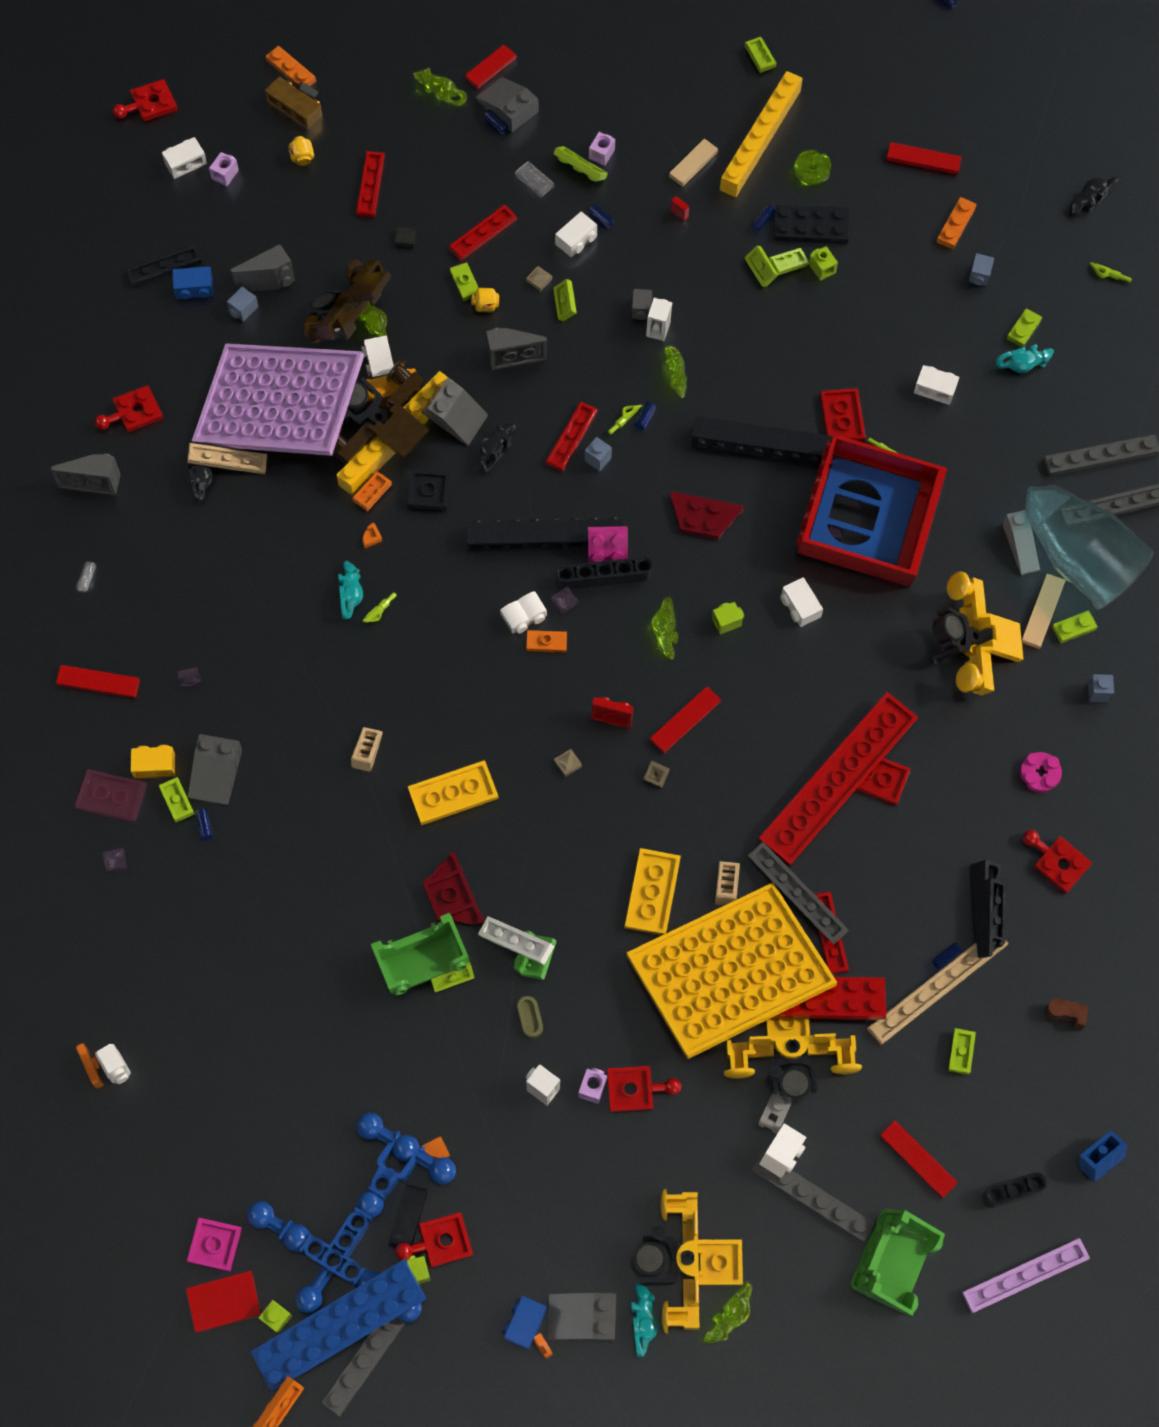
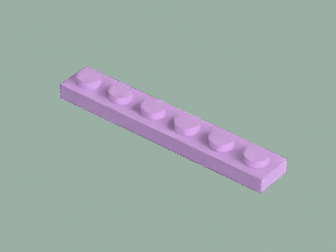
M1079 1238L970 1288L961 1294L972 1314L1087 1261L1090 1257Z

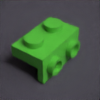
M526 931L530 935L551 943L555 948L557 941L554 938L537 936L531 931ZM554 948L545 965L518 954L514 961V970L523 977L544 980Z

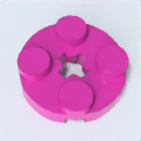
M1044 752L1029 754L1020 768L1022 781L1034 792L1046 793L1058 785L1062 777L1059 759ZM1042 768L1046 774L1040 777L1036 770Z

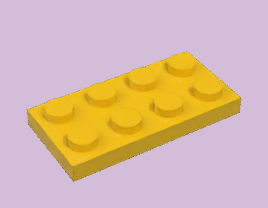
M485 760L408 786L421 825L499 799Z
M640 848L625 929L661 936L666 934L681 856Z

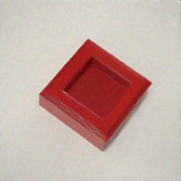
M675 196L671 200V211L685 221L689 216V206Z

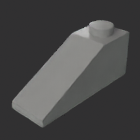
M1022 510L1006 514L1002 525L1020 575L1039 572L1040 566L1032 527L1026 511Z

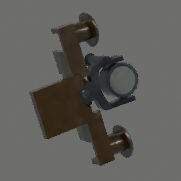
M353 259L347 266V278L350 282V288L348 290L326 289L324 294L319 295L311 302V310L309 311L311 316L306 318L303 325L305 338L310 343L318 344L321 340L335 341L340 336L334 330L335 328H340L346 340L351 337L357 329L354 323L369 302L374 306L382 295V289L391 279L389 271H384L379 259L368 260L365 265L359 260Z
M405 359L397 362L386 377L387 382L393 380L400 386L386 401L392 407L390 410L379 407L382 402V395L363 376L360 381H356L333 451L337 454V458L345 465L374 436H377L398 456L404 459L429 432L428 428L403 408L410 401L413 392L424 384V379L415 371L411 374L404 368L407 362ZM369 391L375 397L372 404L363 413L354 415L353 413L360 412L365 408ZM350 420L355 424H361L367 420V423L349 441L340 435L343 428L350 427Z

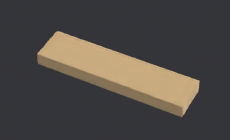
M190 443L187 463L265 474L267 454Z
M1048 573L1046 574L1021 640L1022 643L1037 649L1041 648L1066 580Z

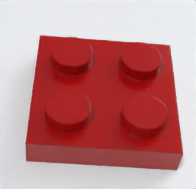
M594 697L591 719L630 729L634 707L626 702L617 703L606 697Z

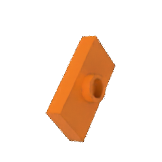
M376 471L352 497V501L368 512L389 489L392 481Z
M527 630V651L566 653L567 632Z
M84 1043L76 1046V1050L91 1083L97 1089L104 1086L97 1071L100 1065L96 1057L91 1058Z

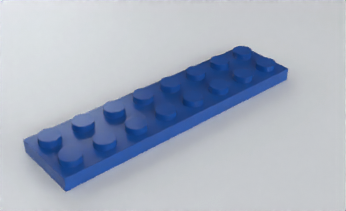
M404 1259L252 1350L251 1354L270 1391L274 1392L279 1389L287 1376L294 1380L427 1300L409 1264Z

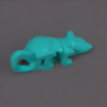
M1035 344L1030 346L1028 351L1023 347L1003 353L995 359V364L1001 369L1011 368L1015 372L1026 373L1038 365L1042 368L1045 367L1046 363L1051 359L1054 350L1048 348L1037 351L1038 346ZM1009 357V360L1002 362L1005 358Z
M345 561L343 564L345 575L338 574L342 618L348 620L353 614L354 607L359 605L363 599V589L359 583L361 577L359 574L360 570L349 561Z
M637 1282L635 1292L638 1302L637 1304L631 1302L630 1308L631 1314H636V1318H633L632 1321L633 1335L636 1343V1357L642 1358L646 1354L649 1342L655 1338L659 1331V1322L653 1311L652 1303H654L655 1296L644 1285Z

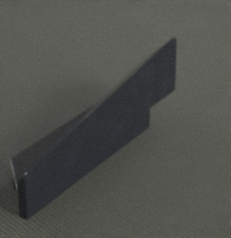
M983 860L970 865L977 955L980 959L991 957L997 948L1002 947L1006 943L1007 882L999 880L1001 864L989 860Z

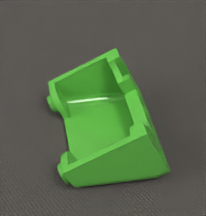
M450 913L440 916L441 922L437 925L434 922L431 923L430 928L395 942L389 940L388 945H383L381 940L371 944L374 957L391 994H404L408 988L450 971H461L467 967L466 964L469 962V957Z
M884 1209L875 1222L851 1281L852 1289L905 1315L913 1316V1313L918 1308V1297L912 1293L927 1253L932 1254L941 1249L945 1234L906 1210Z

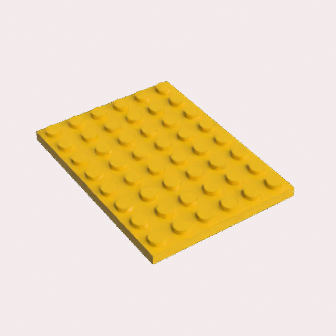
M773 882L627 952V958L687 1059L837 985L836 979Z

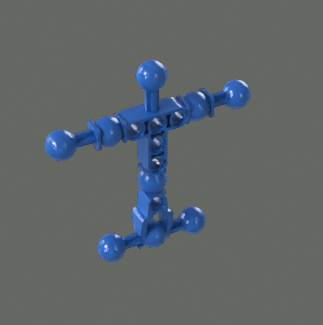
M368 1112L358 1118L356 1123L358 1134L367 1140L377 1138L386 1143L387 1146L377 1159L378 1169L372 1179L371 1186H368V1190L358 1197L354 1212L347 1217L330 1245L318 1238H314L304 1225L294 1224L292 1220L285 1223L275 1217L273 1207L265 1201L254 1202L247 1211V1221L253 1228L264 1229L267 1227L279 1235V1241L284 1243L288 1250L300 1252L302 1255L306 1254L311 1261L322 1267L310 1286H304L297 1291L295 1295L296 1308L304 1314L317 1312L323 1302L321 1292L332 1275L353 1285L354 1288L379 1275L376 1271H367L364 1267L361 1269L358 1263L350 1259V1256L368 1230L369 1222L372 1223V1218L382 1212L384 1202L387 1200L386 1197L392 1193L399 1182L404 1183L408 1180L417 1163L429 1170V1176L435 1183L440 1185L450 1183L456 1175V1166L451 1159L446 1157L433 1158L425 1153V1147H420L415 1137L400 1135L399 1130L395 1133L383 1127V1121L378 1114ZM392 1152L399 1161L408 1162L401 1173H397L393 1168L385 1166ZM380 1181L388 1183L384 1190H378L376 1186ZM361 1218L364 1220L361 1227L354 1228L352 1226L355 1219ZM343 1238H351V1244L349 1246H340V1242ZM313 1245L321 1246L318 1254H310V1248ZM331 1257H339L337 1265H328V1260ZM350 1268L358 1270L357 1275L353 1278L346 1276ZM418 1304L397 1318L404 1323L415 1321L421 1314L422 1304Z

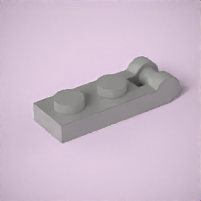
M779 1091L777 1094L772 1093L758 1126L762 1128L767 1127L772 1130V1133L777 1135L792 1102L783 1099ZM769 1115L777 1117V1121L774 1122L768 1119Z

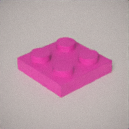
M627 526L588 527V563L628 559Z
M198 1218L187 1262L231 1272L242 1227Z

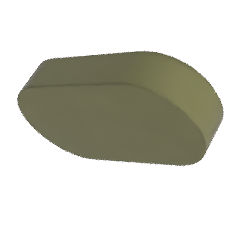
M524 996L517 1002V1012L523 1034L528 1038L534 1039L542 1034L543 1023L537 1001L531 996Z

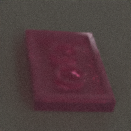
M87 769L75 808L135 822L147 784L146 782Z

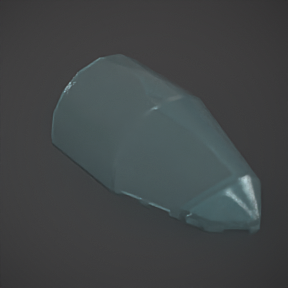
M1056 485L1028 487L1025 514L1054 570L1096 610L1105 607L1122 594L1151 561L1154 551L1111 511L1099 508L1090 501L1082 500L1077 495Z

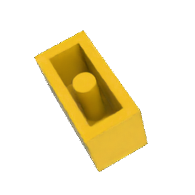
M159 745L154 748H149L148 746L132 748L131 773L134 779L175 777V752L173 747Z

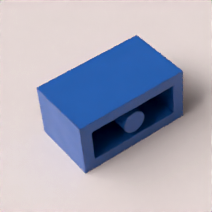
M210 266L173 269V289L176 299L214 296L213 276Z
M1110 1130L1080 1154L1079 1169L1095 1183L1126 1157L1127 1144Z
M522 1296L521 1300L516 1299L511 1311L515 1314L511 1321L507 1320L502 1331L505 1334L504 1340L529 1351L547 1311V1306L525 1296Z

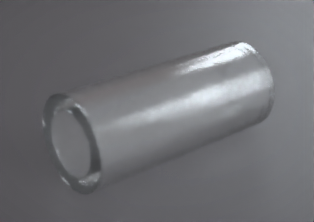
M85 562L76 587L77 589L85 592L88 591L96 569L94 563Z

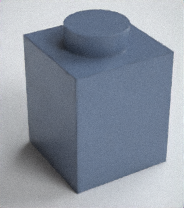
M976 253L969 282L987 286L994 257Z
M241 287L227 301L228 311L231 316L239 318L243 322L258 308L256 296L244 287Z
M598 437L585 450V462L599 472L612 457V447Z
M1092 675L1088 682L1089 702L1109 703L1114 695L1113 675Z

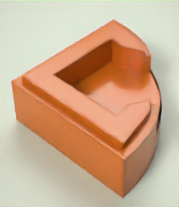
M375 523L370 524L366 528L363 535L364 548L382 542V537Z
M441 1136L421 1146L425 1147V1153L434 1158L450 1157Z
M541 1333L536 1335L533 1341L543 1357L547 1359L553 1355Z

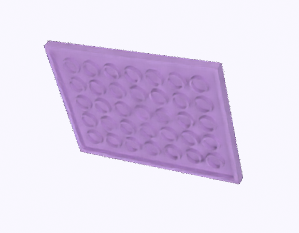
M225 344L192 442L194 444L215 447L332 456L364 358L361 351Z

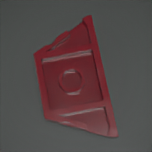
M673 491L670 493L674 513L682 533L719 540L724 531L733 524L736 517L744 509L742 505Z
M453 851L435 869L434 873L423 882L425 892L438 922H441L440 916L450 913L456 924L483 925L482 915Z

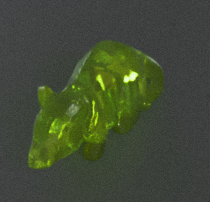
M430 68L413 73L420 83L426 85V92L431 93L434 91L437 98L446 100V102H450L452 105L460 106L466 102V92L457 90L456 85L449 78L431 74ZM457 95L461 96V99L457 101L450 99Z
M369 302L359 315L358 320H365L366 324L364 326L372 335L377 333L378 337L386 336L387 316L382 310L372 306Z
M667 346L664 348V353L667 355L666 373L667 376H670V386L677 391L681 398H684L687 387V377L684 374L685 363L676 347Z
M665 597L661 609L653 616L652 627L658 637L657 650H660L663 655L673 660L675 652L672 641L675 644L678 643V634L673 632L676 621L671 597Z
M747 1281L722 1307L724 1310L722 1315L717 1313L711 1319L712 1322H717L714 1329L706 1334L704 1343L726 1341L728 1333L747 1321L750 1315L749 1298L753 1288L750 1282Z

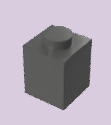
M634 289L632 318L638 320L648 319L652 303V290Z

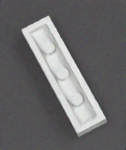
M489 916L478 933L480 937L543 965H545L554 948L547 941Z

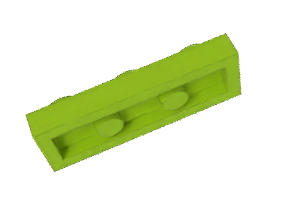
M564 146L556 147L553 153L558 156L559 161L571 164L573 169L580 173H586L592 181L605 180L608 175L606 171Z

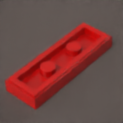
M502 45L465 75V79L478 90L516 60V54L507 46Z

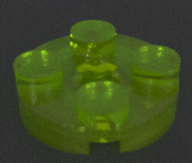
M807 150L798 156L794 171L802 184L806 186L816 185L828 180L831 171V161L826 154L817 153V150ZM810 165H813V167L817 168L815 170L810 169Z

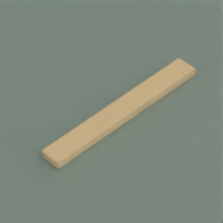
M1006 941L1002 947L997 948L993 952L991 957L983 959L978 958L977 944H973L886 1013V1020H877L867 1030L880 1045L884 1044L1004 949L1009 943Z

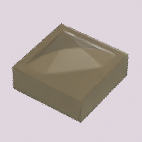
M537 266L526 278V282L541 292L552 280V275Z
M572 749L554 759L555 764L564 777L582 767L581 762Z
M651 761L643 780L662 788L670 768Z

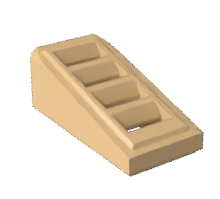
M363 727L351 757V766L353 768L371 771L383 731ZM365 736L375 738V740L366 739Z
M719 861L715 904L727 905L736 900L740 863ZM722 871H735V874L722 873ZM722 878H723V879H732V880H734V881L722 880ZM721 887H730V888H733V889H725V888H721Z

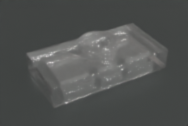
M529 161L515 171V176L540 197L554 187V182Z

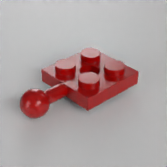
M162 79L131 89L130 94L134 103L126 106L117 104L113 107L112 113L116 118L123 119L127 113L138 110L145 122L176 112L178 108L165 80ZM153 98L158 99V101L154 103L150 100Z
M147 385L112 398L117 413L109 416L98 415L94 420V425L99 430H105L109 427L110 423L122 420L128 433L163 420V415ZM136 406L143 407L140 412L133 411V408Z
M1027 830L1023 834V841L1026 845L1035 846L1044 854L1034 868L1065 894L1092 864L1087 857L1062 836L1049 848L1039 840V834L1035 830ZM1058 861H1066L1068 869H1061L1058 866Z
M650 1066L607 1069L610 1113L653 1110L652 1092L666 1091L670 1095H676L681 1091V1082L676 1078H670L665 1083L652 1084ZM627 1084H633L636 1087V1092L629 1095L624 1091V1087Z
M461 1212L420 1223L418 1228L422 1242L413 1245L400 1243L395 1248V1256L401 1261L404 1259L408 1260L414 1253L425 1251L430 1268L473 1256ZM448 1235L451 1238V1244L448 1246L443 1245L440 1242V1236Z

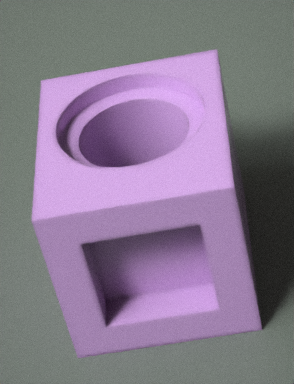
M599 132L589 147V159L605 166L615 150V139L608 134Z
M222 152L209 167L211 179L225 186H228L239 171L237 160L233 156Z
M597 1068L586 1070L578 1093L579 1098L599 1104L607 1081V1075H604V1071ZM591 1080H596L599 1083V1087L591 1089L587 1083Z

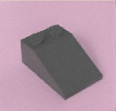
M503 77L476 96V100L511 132L515 131L539 112L538 98L527 88Z
M280 244L230 269L236 292L241 287H244L249 292L278 290L289 286L295 281L292 262Z
M493 328L486 331L487 353L491 370L547 360V338L544 336L509 328Z
M450 378L441 381L421 412L466 446H469L488 416L476 401Z
M93 454L58 464L51 468L59 488L116 495L121 474L114 456L109 454Z
M199 734L194 753L188 799L228 806L242 753L239 741Z
M549 1294L547 1340L614 1343L616 1294Z

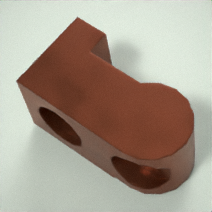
M1055 998L1047 1005L1046 1015L1051 1020L1057 1021L1062 1019L1073 1022L1074 1029L1082 1030L1086 1025L1089 1005Z

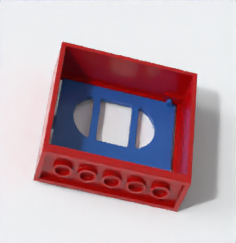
M834 434L832 440L827 441L822 455V461L819 465L812 494L806 508L807 511L795 545L799 547L797 553L910 587L918 573L947 468ZM849 481H862L871 485L877 491L881 500L840 489L839 486ZM835 495L878 507L879 512L873 531L829 518ZM827 525L857 533L870 539L859 545L843 544L831 535Z

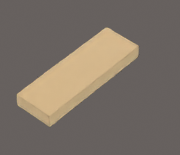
M703 139L669 173V177L683 187L718 153V148Z

